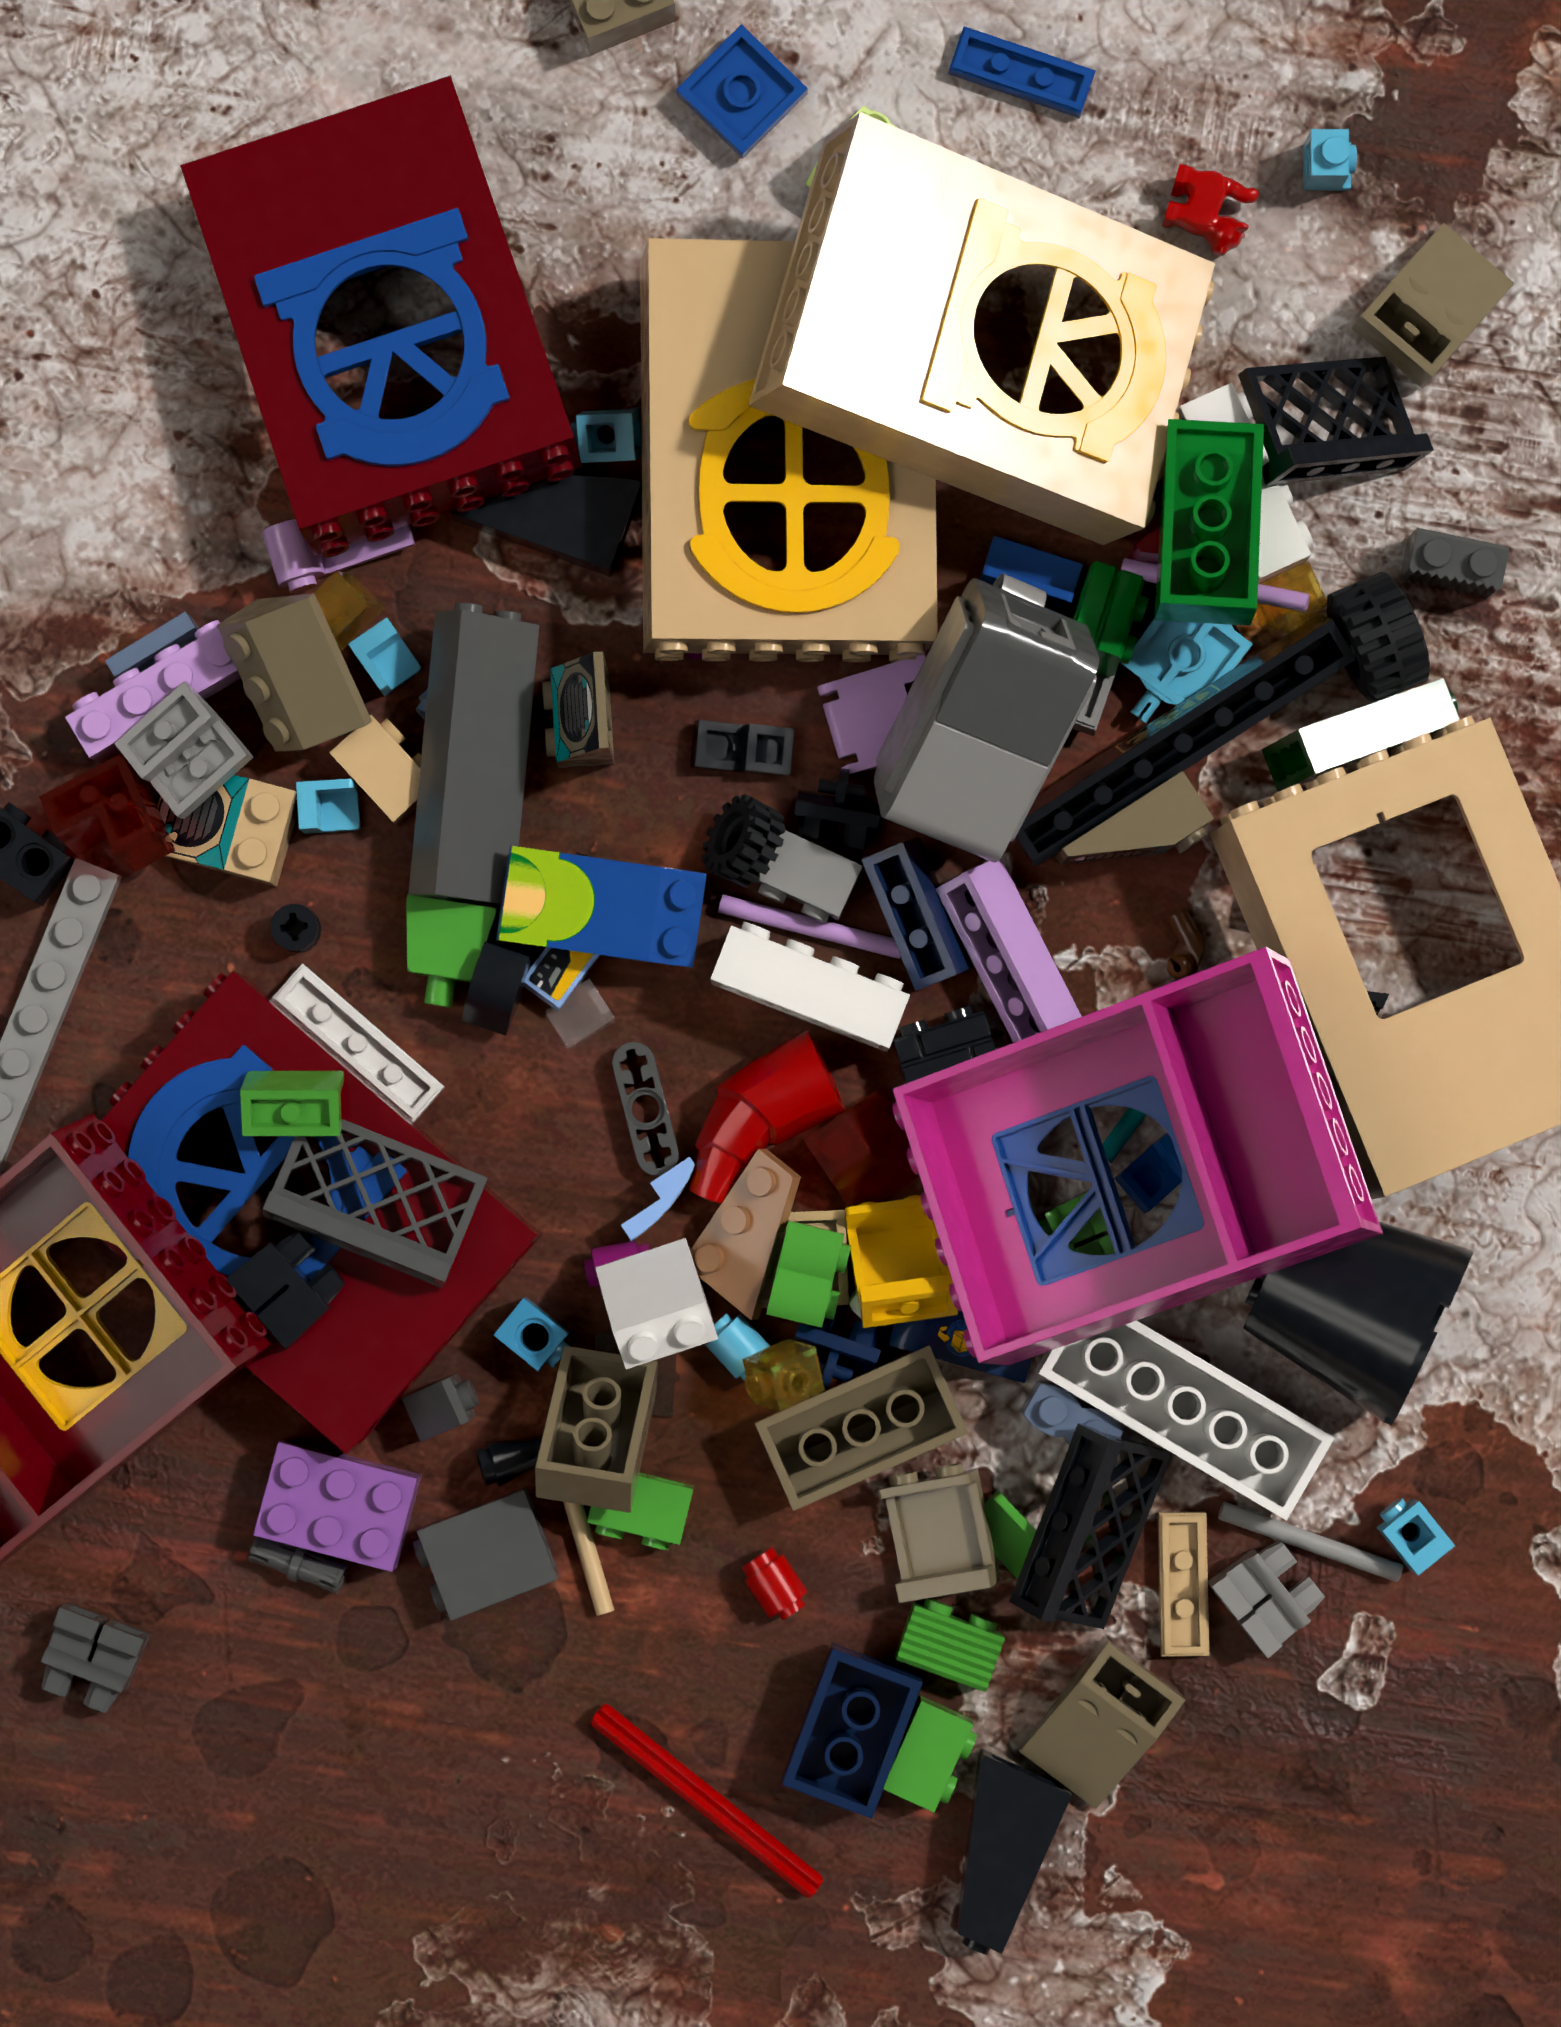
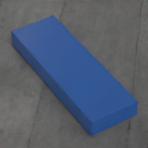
M964 26L948 74L1080 118L1096 70Z

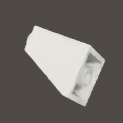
M686 1238L595 1268L612 1332L625 1369L718 1339L713 1318Z

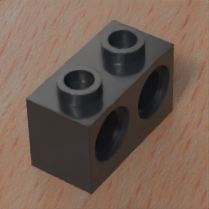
M8 801L4 808L0 806V825L7 824L11 830L9 843L5 847L0 848V878L33 902L44 906L72 867L75 859L65 853L70 846L66 841L48 829L41 836L27 826L32 818ZM45 851L49 856V867L42 875L33 876L29 871V860L35 853Z

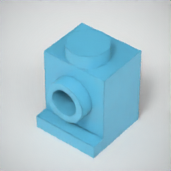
M1311 129L1303 144V190L1350 191L1351 173H1355L1357 148L1356 145H1351V142H1349V129Z
M640 407L583 411L576 416L577 423L571 424L581 463L636 460L642 455ZM608 425L614 429L615 439L612 442L605 441L601 437L600 430L602 426Z
M1399 1498L1380 1513L1384 1522L1376 1528L1403 1560L1406 1567L1418 1576L1455 1547L1454 1543L1421 1502L1414 1498L1407 1503L1403 1498ZM1407 1523H1414L1417 1527V1534L1411 1540H1405L1402 1536V1528Z

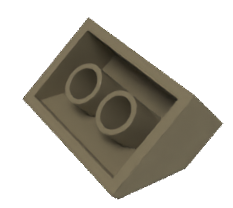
M314 593L257 599L217 624L224 640L225 651L233 659L243 681L245 694L252 701L263 724L264 735L272 744L275 752L305 750L364 727L372 722Z

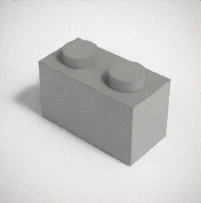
M785 830L783 834L779 835L784 841L782 847H776L775 853L779 854L776 861H769L768 866L770 870L766 875L760 873V880L757 884L761 886L758 893L781 904L784 903L786 897L803 904L801 913L826 924L829 917L838 921L863 866Z

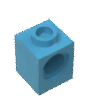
M524 1297L495 1332L494 1336L539 1371L545 1363L553 1369L559 1362L564 1346H569L564 1342V1339L570 1332L530 1299ZM531 1323H539L548 1331V1343L541 1350L530 1349L523 1341L524 1329Z

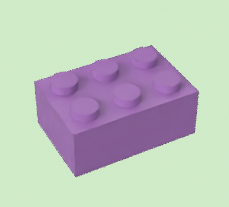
M284 1439L278 1442L253 1535L393 1572L398 1567L422 1475Z

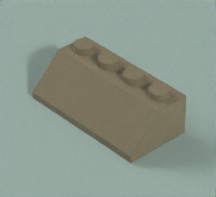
M930 1345L755 1422V1426L793 1511L968 1434Z

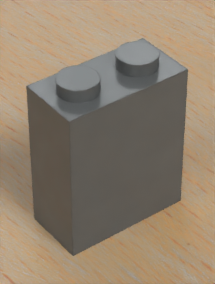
M527 1487L425 1525L417 1530L419 1540L413 1541L414 1549L422 1568L430 1566L436 1584L430 1586L434 1603L439 1613L447 1611L450 1621L556 1581L560 1577L558 1567Z

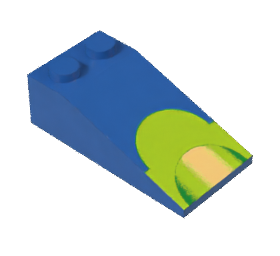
M510 845L496 940L693 968L707 874Z

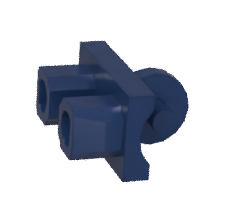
M835 1314L833 1320L824 1318L822 1328L799 1323L790 1350L808 1356L805 1369L822 1374L818 1388L828 1390L832 1378L847 1382L851 1380L853 1371L865 1374L874 1369L881 1351L876 1349L878 1326L863 1328L862 1321H854L849 1339L831 1334L837 1314Z

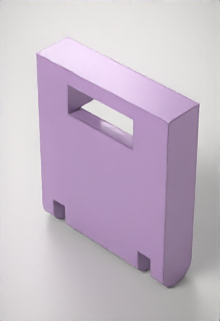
M925 654L917 655L916 660H900L817 687L820 697L838 692L839 699L823 704V709L838 759L857 755L858 762L849 763L842 767L843 769L850 770L849 776L877 768V755L907 697L905 686L913 685L926 659Z

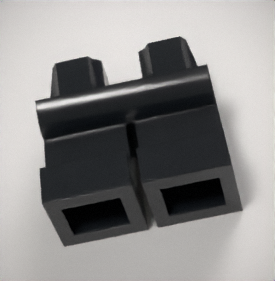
M302 1231L293 1233L279 1243L270 1242L226 1278L228 1280L227 1283L232 1285L239 1297L253 1313L261 1311L278 1293L289 1285V1288L257 1315L285 1349L292 1348L314 1324L333 1308L331 1302L347 1284L330 1264L311 1280L303 1273L298 1266L317 1249Z

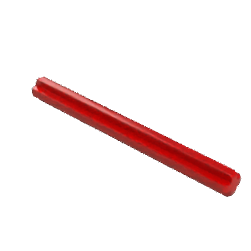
M604 1703L595 1712L590 1721L591 1725L804 1897L810 1898L818 1891L823 1883L822 1875L609 1704Z

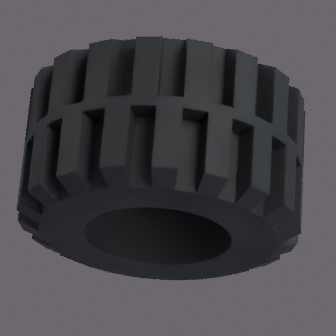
M1377 573L1332 592L1327 596V617L1333 619L1356 657V660L1345 666V669L1355 687L1366 699L1374 703L1428 680L1430 660L1422 629L1406 595L1387 573Z

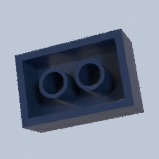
M832 1642L783 1771L782 1785L872 1819L923 1684L921 1676Z

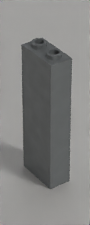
M455 603L454 610L435 612L408 895L484 906H501L510 845L519 846L539 636V625L522 622V614L494 611L493 615L483 614V606L472 603Z

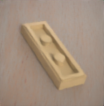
M1157 1512L1160 1655L1209 1656L1206 1512Z

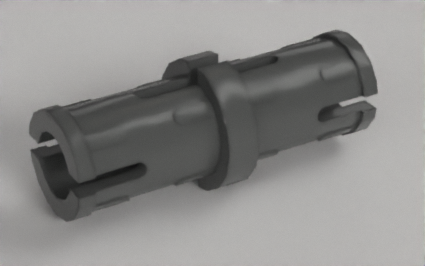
M256 1536L252 1544L248 1561L269 1567L287 1575L286 1579L296 1583L299 1579L319 1586L333 1594H338L348 1570V1565L331 1561L310 1552V1550Z

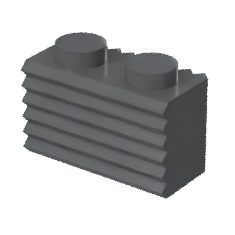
M1416 528L1407 540L1400 579L1403 583L1410 580L1412 585L1416 582H1419L1421 586L1428 584L1430 588L1437 585L1439 590L1446 587L1448 592L1455 589L1458 594L1464 591L1467 596L1473 593L1476 598L1482 595L1487 600L1502 588L1509 547Z

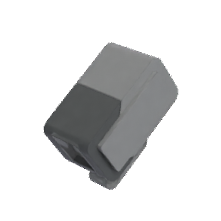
M1004 573L997 577L993 585L976 578L971 579L962 596H957L877 755L874 785L882 818L991 862H998L1009 842H1013L1096 683L1099 655L1088 626L1045 608L1047 595L1044 590Z

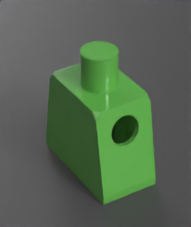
M407 895L408 972L415 975L428 976L424 1004L452 1008L456 981L471 982L483 945L488 941L500 912L497 908Z

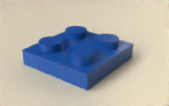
M741 24L676 89V94L743 159L808 94V88Z

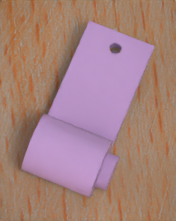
M296 519L275 524L262 532L278 586L281 588L289 587L290 593L310 590L317 586L316 579L415 546L409 525L395 529L392 536L381 541L369 542L365 539L350 544L346 552L332 557H323L322 554L313 556L298 528Z

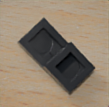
M696 720L694 721L690 768L790 776L794 729L750 723L741 725Z

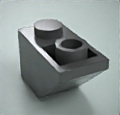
M458 1373L401 1398L421 1442L469 1422L477 1416L473 1408L480 1405L470 1380L466 1379L461 1382Z

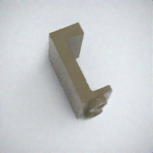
M954 1463L934 1468L936 1476L918 1479L917 1471L899 1473L889 1476L890 1484L878 1489L879 1499L885 1498L901 1575V1581L895 1584L899 1603L991 1588L1000 1581L978 1468L964 1471L962 1463Z

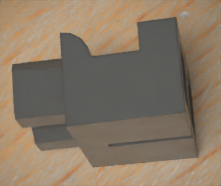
M68 1602L59 1607L53 1624L55 1626L41 1660L42 1663L47 1664L44 1671L42 1689L58 1696L66 1697L69 1694L75 1676L91 1681L83 1704L106 1713L111 1709L119 1693H122L130 1686L152 1634L113 1619L106 1623L108 1617Z

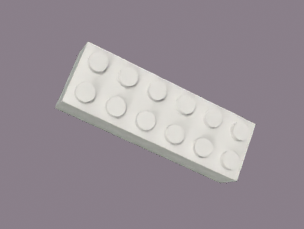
M1137 1320L1046 1352L1035 1370L1038 1374L1286 1521L1335 1439L1333 1436Z

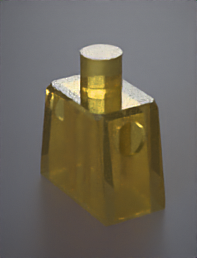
M336 571L314 592L340 651L386 608L351 573Z

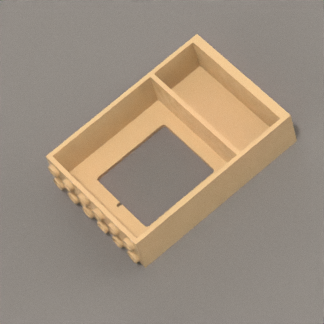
M1472 715L1465 717L1433 733L1434 740H1432L1428 732L1390 750L1391 757H1389L1385 749L1359 760L1360 762L1347 768L1348 774H1346L1343 766L1316 777L1317 779L1306 783L1305 787L1307 790L1305 791L1302 790L1300 783L1273 794L1274 796L1262 801L1263 808H1259L1257 801L1240 806L1219 818L1222 826L1209 833L1256 949L1267 947L1290 960L1371 1199L1387 1197L1561 1125V887L1491 718L1475 723ZM1447 796H1452L1459 805L1521 955V962L1516 966L1388 1018L1381 1019L1376 1015L1312 859V851L1379 824L1380 822L1376 814L1380 813L1385 822Z

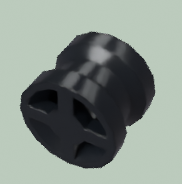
M289 904L275 912L271 920L270 930L273 939L279 946L290 952L302 953L311 950L317 945L321 937L322 926L319 918L312 910L301 904Z

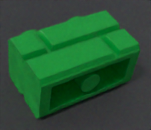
M1097 561L1092 562L1073 619L1088 626L1099 655V665L1096 673L1111 677L1115 675L1120 662L1128 664L1137 640V637L1129 635L1132 622L1141 624L1149 597L1141 595L1145 583L1143 576L1125 570L1118 571L1116 567Z

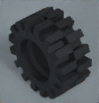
M742 794V797L738 795L733 797L732 804L726 802L722 806L723 814L717 813L713 818L716 824L714 828L709 827L706 832L710 839L703 842L702 850L706 851V853L702 856V860L706 863L705 868L739 887H749L750 882L755 884L760 880V873L767 874L770 870L768 866L770 860L776 861L779 854L775 853L776 847H782L784 839L779 837V835L785 832V825L782 824L784 818L783 815L779 814V811L749 795Z

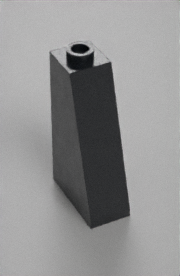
M571 475L566 479L556 482H549L547 479L529 484V489L519 495L504 497L500 494L485 499L484 504L474 510L459 512L455 509L450 511L455 522L611 578L642 496V482L627 478Z
M981 1749L977 1761L956 1928L958 1934L964 1937L962 1943L965 1946L988 1955L990 1949L1001 1954L1003 1953L1072 1794L1064 1785L984 1749Z

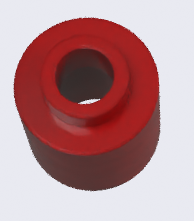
M773 1546L741 1567L747 1576L744 1579L745 1583L768 1618L778 1614L783 1621L806 1605L801 1597L808 1590L784 1554L778 1555Z

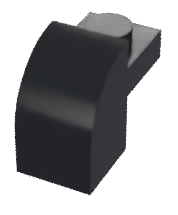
M497 917L488 941L484 943L468 989L461 1021L506 1036L521 1000L525 978L538 946L496 940L499 918Z

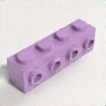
M219 620L212 621L198 629L194 633L196 640L180 649L178 644H174L156 654L153 658L156 663L144 671L139 672L137 668H134L118 676L113 681L115 688L100 697L97 692H93L72 705L74 712L65 718L90 759L99 763L119 751L114 743L183 681L187 682L205 700L241 679L233 659L225 651L224 640L217 627V624L220 623Z
M1001 858L996 863L989 861L972 868L936 888L1013 1043L1082 1017Z

